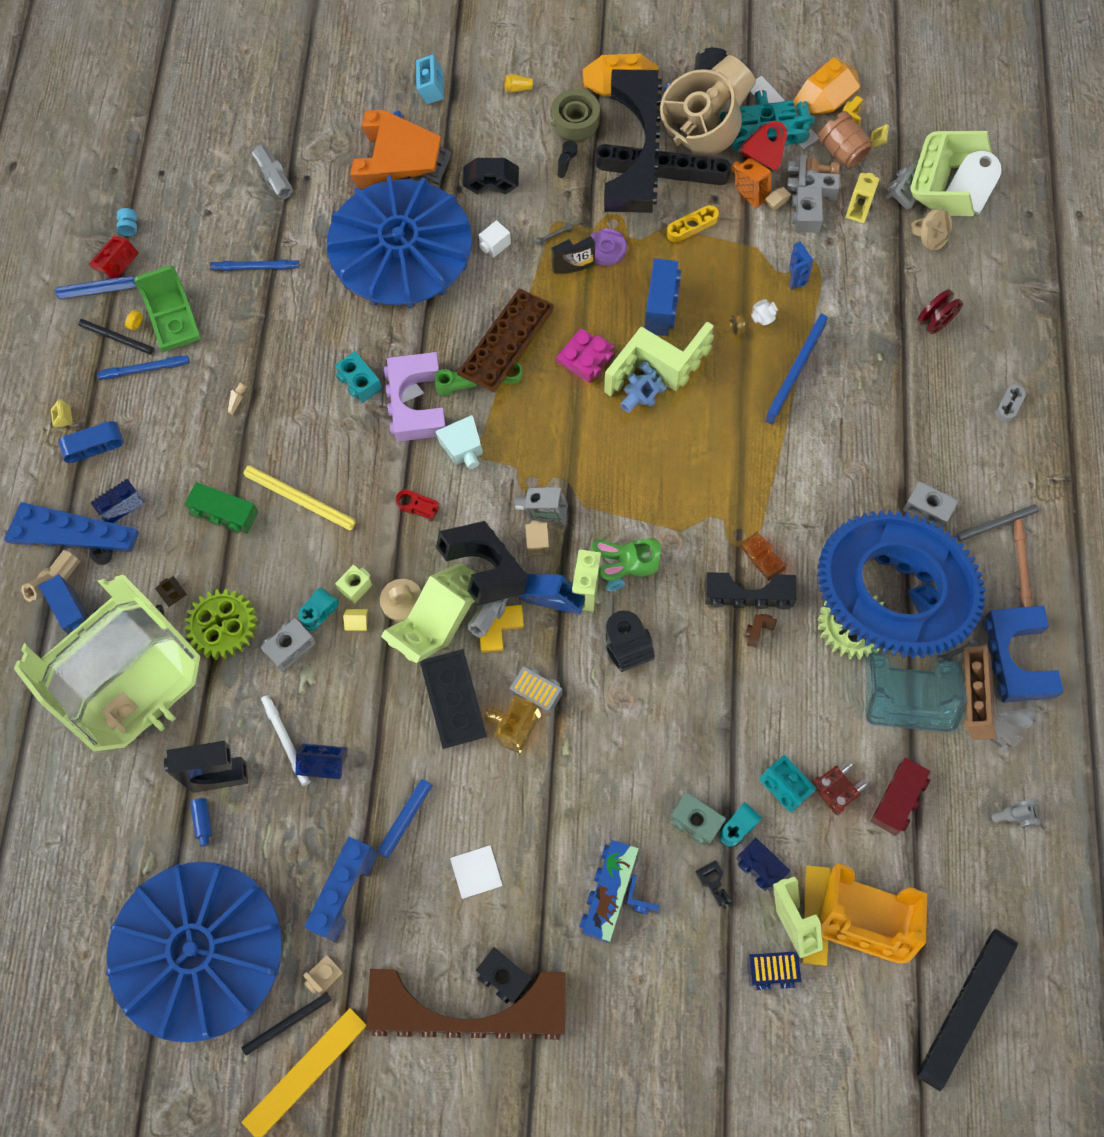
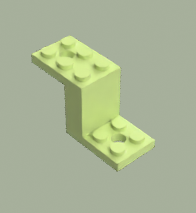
M706 322L684 352L645 328L640 327L605 372L604 392L609 396H612L615 391L618 392L622 388L627 375L629 376L633 373L635 368L640 369L639 366L644 361H648L650 367L656 369V375L659 374L662 377L661 381L663 384L676 392L680 386L683 387L687 383L690 372L696 371L699 367L702 356L706 357L712 348L710 344L714 338L712 334L714 325Z
M460 562L431 575L408 618L385 629L381 637L391 647L398 649L408 660L416 664L449 646L471 604L475 602L467 590L471 574L476 572L463 562Z

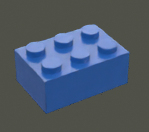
M654 258L645 329L655 335L668 336L669 328L674 329L682 271L678 270L679 261Z

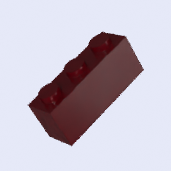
M905 757L899 763L870 822L895 836L901 831L905 832L911 821L908 819L910 812H915L921 801L918 798L921 790L924 792L931 781L928 778L930 770Z

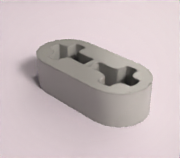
M1020 385L1009 386L995 413L998 420L1007 423L1014 419L1026 395L1023 387ZM1013 393H1016V399L1014 401L1011 400ZM1007 406L1010 407L1008 415L1004 414Z

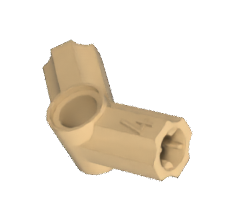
M63 550L50 568H45L36 579L22 585L21 592L24 599L32 602L44 597L39 585L57 575H60L67 581V578L81 561L70 552Z

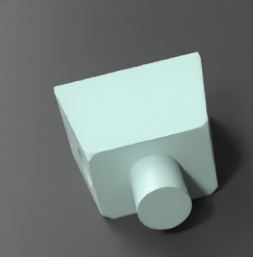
M472 415L435 431L440 445L455 465L465 462L468 469H474L479 465L477 456L481 455L483 451Z

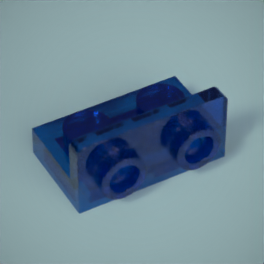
M303 743L296 753L295 774L299 776L341 779L342 765L347 758L348 748Z
M756 837L736 858L739 861L737 863L739 868L746 874L750 872L756 878V884L764 891L768 889L772 892L774 890L773 884L784 879L791 871Z

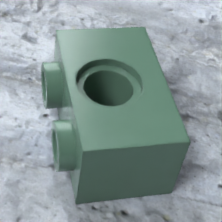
M686 792L669 820L673 821L672 825L679 831L684 832L686 830L693 835L692 839L697 843L710 845L726 818ZM692 816H699L703 824L701 826H694L690 822V818Z

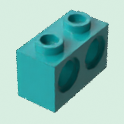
M356 351L335 364L337 379L341 384L345 383L349 387L347 390L354 399L358 398L361 403L382 390L380 380Z

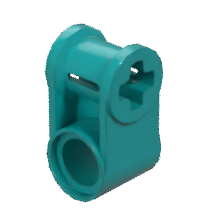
M322 587L318 588L298 611V617L302 626L308 631L318 629L327 617L336 610L339 600Z
M744 802L721 830V842L728 847L736 846L747 833L753 830L763 817L749 804ZM735 831V836L732 838L728 837L729 832Z

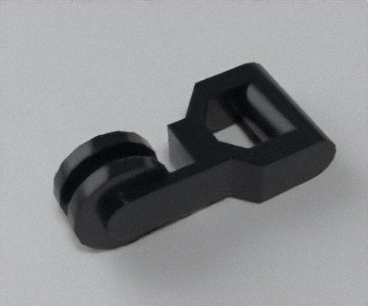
M566 141L562 145V154L558 159L557 176L559 178L565 177L571 159L577 155L578 146L573 141Z
M716 860L695 871L701 885L708 887L719 907L721 906L725 910L727 909L726 904L728 907L732 906V902L724 889L720 890L721 895L719 892H714V890L722 886L720 881L723 876V871ZM716 871L718 879L714 882L706 881L705 876Z

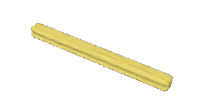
M248 465L244 470L245 477L348 530L354 528L356 524L354 518L251 465Z

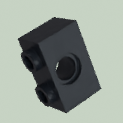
M493 947L475 970L480 974L477 979L487 988L490 985L494 986L498 990L496 995L506 1004L509 1000L515 1003L532 981L531 977L495 947ZM500 971H507L509 973V980L505 984H499L496 981V975Z

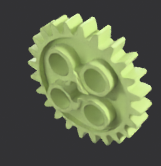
M821 608L820 613L823 615H819L818 621L823 623L819 624L818 629L824 630L820 636L821 638H828L825 645H834L832 652L839 649L840 657L846 652L849 659H852L853 655L856 654L858 660L862 658L863 653L867 658L871 656V651L875 654L878 653L879 648L874 650V644L872 643L866 646L865 639L858 642L850 641L848 638L849 629L843 635H840L839 632L845 630L842 629L843 625H839L834 621L836 617L830 615V608Z

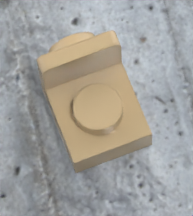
M122 692L102 709L103 713L107 716L104 721L113 730L117 727L123 733L126 729L121 722L130 716L138 706Z
M326 955L310 972H306L303 975L307 979L304 984L312 993L324 994L344 972Z

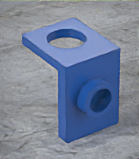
M633 874L626 906L634 907V911L648 915L649 911L658 913L660 905L632 899L637 875Z

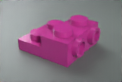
M580 328L558 354L556 362L590 383L593 378H597L601 374L602 367L612 361L615 355L614 345L599 335L594 337Z

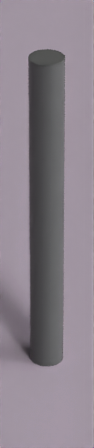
M1034 504L957 533V540L961 542L1035 514L1039 511L1038 507Z

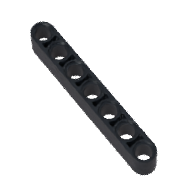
M610 144L599 145L596 149V166L602 171L624 173L638 159L642 148ZM659 151V155H655V159H659L658 171H654V175H658V178L724 185L729 180L731 163L727 159Z
M996 928L989 935L916 1076L939 1092L950 1078L1017 949L1018 942Z

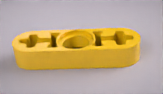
M708 205L670 223L667 227L668 240L680 242L715 225L719 216L718 209ZM689 221H695L698 223V225L696 227H691L687 223Z

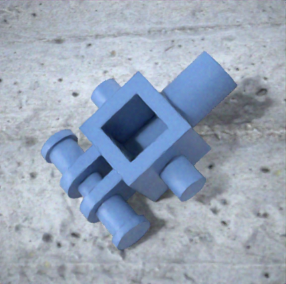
M648 361L642 362L639 366L644 371V375L631 373L627 377L630 382L623 390L628 396L622 401L620 406L628 413L636 405H648L649 407L654 405L656 401L653 397L667 388L661 381L662 377L659 374L656 375V369L651 368Z

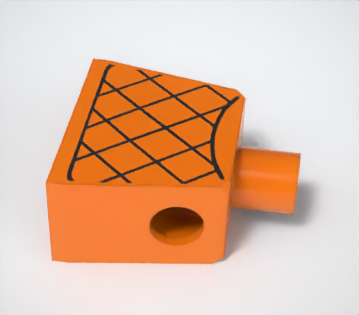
M752 158L743 163L739 161L734 162L731 166V171L735 173V187L754 208H757L765 203V198L771 194V171Z

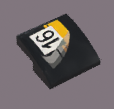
M591 236L574 245L568 239L551 248L553 273H571L595 265V241Z

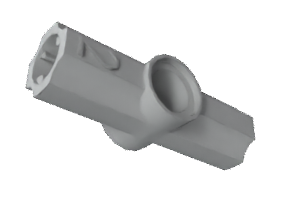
M256 146L252 155L260 167L259 169L265 182L270 184L278 199L290 197L293 189L285 177L280 162L274 159L267 146Z
M508 598L477 606V611L468 624V630L477 637L486 636L495 619L502 617Z

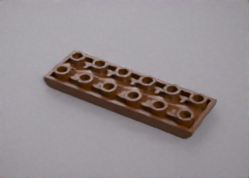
M519 288L459 369L457 375L495 393L551 315L554 304Z

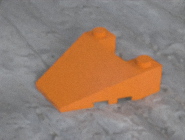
M365 110L361 127L369 141L376 142L372 158H357L353 160L350 176L360 190L387 181V176L391 175L392 180H400L408 176L414 178L435 171L442 140L441 136L385 110Z

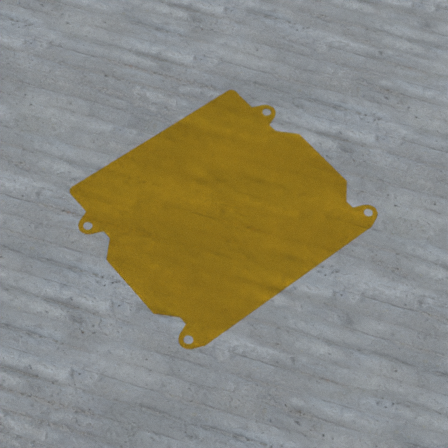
M617 214L606 215L593 229L572 224V231L562 232L546 242L530 293L554 304V309L518 360V363L522 366V379L514 384L502 383L498 388L480 441L483 453L479 457L517 467L518 483L520 488L526 493L530 488L526 485L527 478H537L538 485L534 488H544L553 477L568 481L583 507L677 531H683L711 516L723 519L726 537L732 545L736 547L748 545L762 528L799 377L774 423L770 424L765 422L774 399L810 334L822 286V277L818 264L813 260V271L810 273L809 282L805 286L791 290L789 287L792 275L790 271L787 274L775 271L757 247L701 234H695L680 242H671L667 238V227L639 240L627 237L625 221ZM615 219L618 221L619 225L614 230L620 232L627 243L626 255L622 261L611 266H602L595 263V265L571 273H553L552 247L568 239L574 245L590 237L594 232L597 233L601 229L609 228L607 226L609 220ZM557 221L553 223L549 234L564 228L566 222ZM654 258L679 261L678 270L682 271L674 329L669 328L668 336H656L684 352L704 324L709 322L714 325L712 333L714 338L710 344L712 348L706 357L702 356L696 371L690 372L688 375L689 379L683 387L680 386L676 392L667 387L663 392L657 393L653 397L656 401L654 405L650 407L648 405H636L628 413L621 408L620 404L628 396L623 389L630 381L626 377L622 388L618 392L615 391L612 396H609L604 392L605 372L639 328H645ZM764 299L769 303L774 302L778 309L775 315L776 319L767 325H762L759 322L755 323L751 316L754 310L753 306ZM731 316H734L735 319H736V322H737V326H738V333H737V335H735V334L733 333V332H734L733 328L731 329V327H732V325H730V317H731ZM580 328L594 337L599 335L614 345L615 355L612 361L606 363L602 367L601 374L597 378H593L590 383L556 362L558 354ZM513 368L508 377H515L520 371L517 368ZM635 368L633 372L635 375L645 374L638 368ZM742 529L746 533L745 539L741 541L736 540L733 537L734 531Z

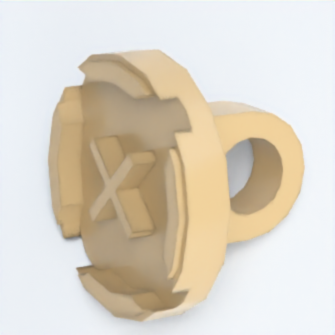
M935 208L928 213L926 218L918 219L911 224L912 233L921 236L922 243L927 249L939 250L948 241L946 236L952 229L950 214L948 211Z
M393 580L381 592L380 607L389 619L401 622L408 618L422 591L412 580Z

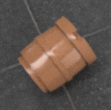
M843 111L837 115L839 118L836 121L831 119L822 128L817 140L822 146L827 148L834 159L842 166L850 169L859 164L870 153L873 146L864 129L853 121L852 116L847 111Z

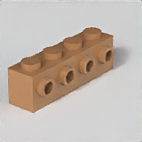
M988 646L964 648V659L961 660L962 671L965 673V678L962 679L963 691L966 692V698H963L964 710L967 712V718H964L965 731L970 732L972 740L997 739L992 659Z

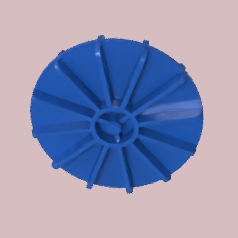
M391 175L387 176V181L371 185L362 190L358 187L355 188L354 195L337 212H333L327 236L329 261L336 276L346 289H350L362 298L370 300L374 306H377L378 303L388 305L408 304V308H412V303L427 300L438 294L443 296L446 294V289L466 270L472 248L470 224L462 207L457 203L456 197L428 184L427 179L423 177L420 181L392 180Z
M213 862L177 864L156 874L141 886L138 885L135 888L136 891L122 907L115 923L111 924L110 929L112 931L107 948V969L105 972L109 978L114 997L123 1010L122 1012L134 1024L153 1036L169 1041L187 1043L200 1042L222 1036L253 1016L268 996L276 977H278L282 956V929L276 910L263 889L244 873L232 867Z

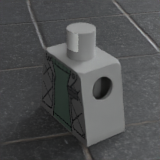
M529 488L526 497H516L515 509L526 510L531 520L565 525L568 504L561 488Z

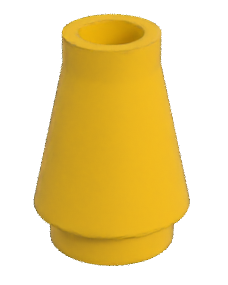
M512 73L505 75V91L514 93L532 90V78Z

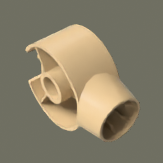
M728 55L711 70L701 69L688 72L670 84L662 97L660 114L671 141L674 140L676 146L683 144L691 150L693 155L711 157L721 153L733 143L742 123L740 105L756 84L754 75L744 63L736 57ZM729 99L731 100L729 112L718 125L719 121L716 113ZM673 123H685L680 130L688 136L684 138L672 129ZM692 131H694V133L696 134V136L689 135L692 133Z

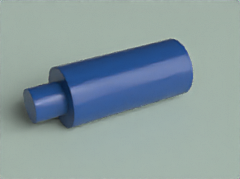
M206 798L190 801L195 839H199L200 847L209 846V837L212 836L208 802Z

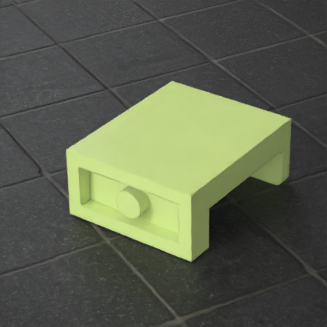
M578 551L572 592L585 595L583 611L594 612L600 575L601 552Z
M796 877L782 879L778 883L773 884L776 912L799 957L803 958L823 950L821 922L818 916L815 914L802 919L797 910L800 908V899Z

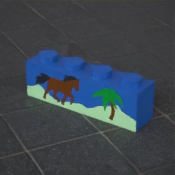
M612 839L610 846L605 844L601 856L602 859H605L603 868L598 867L594 881L598 882L595 891H590L587 904L591 905L589 913H583L579 927L583 928L582 935L610 944L639 848Z

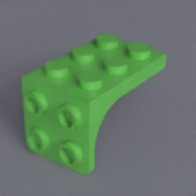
M164 266L134 278L148 310L162 353L201 340L184 286L174 266Z

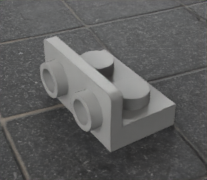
M915 163L909 167L904 166L898 171L897 179L889 184L887 187L888 192L884 196L886 199L893 196L906 210L911 208L916 201L910 189L917 168Z

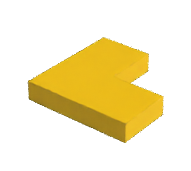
M522 605L505 607L502 617L495 619L486 636H481V653L503 651L502 630L524 628Z

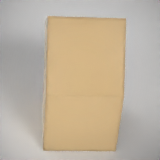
M784 187L774 190L765 200L775 212L778 208L787 204L791 194Z

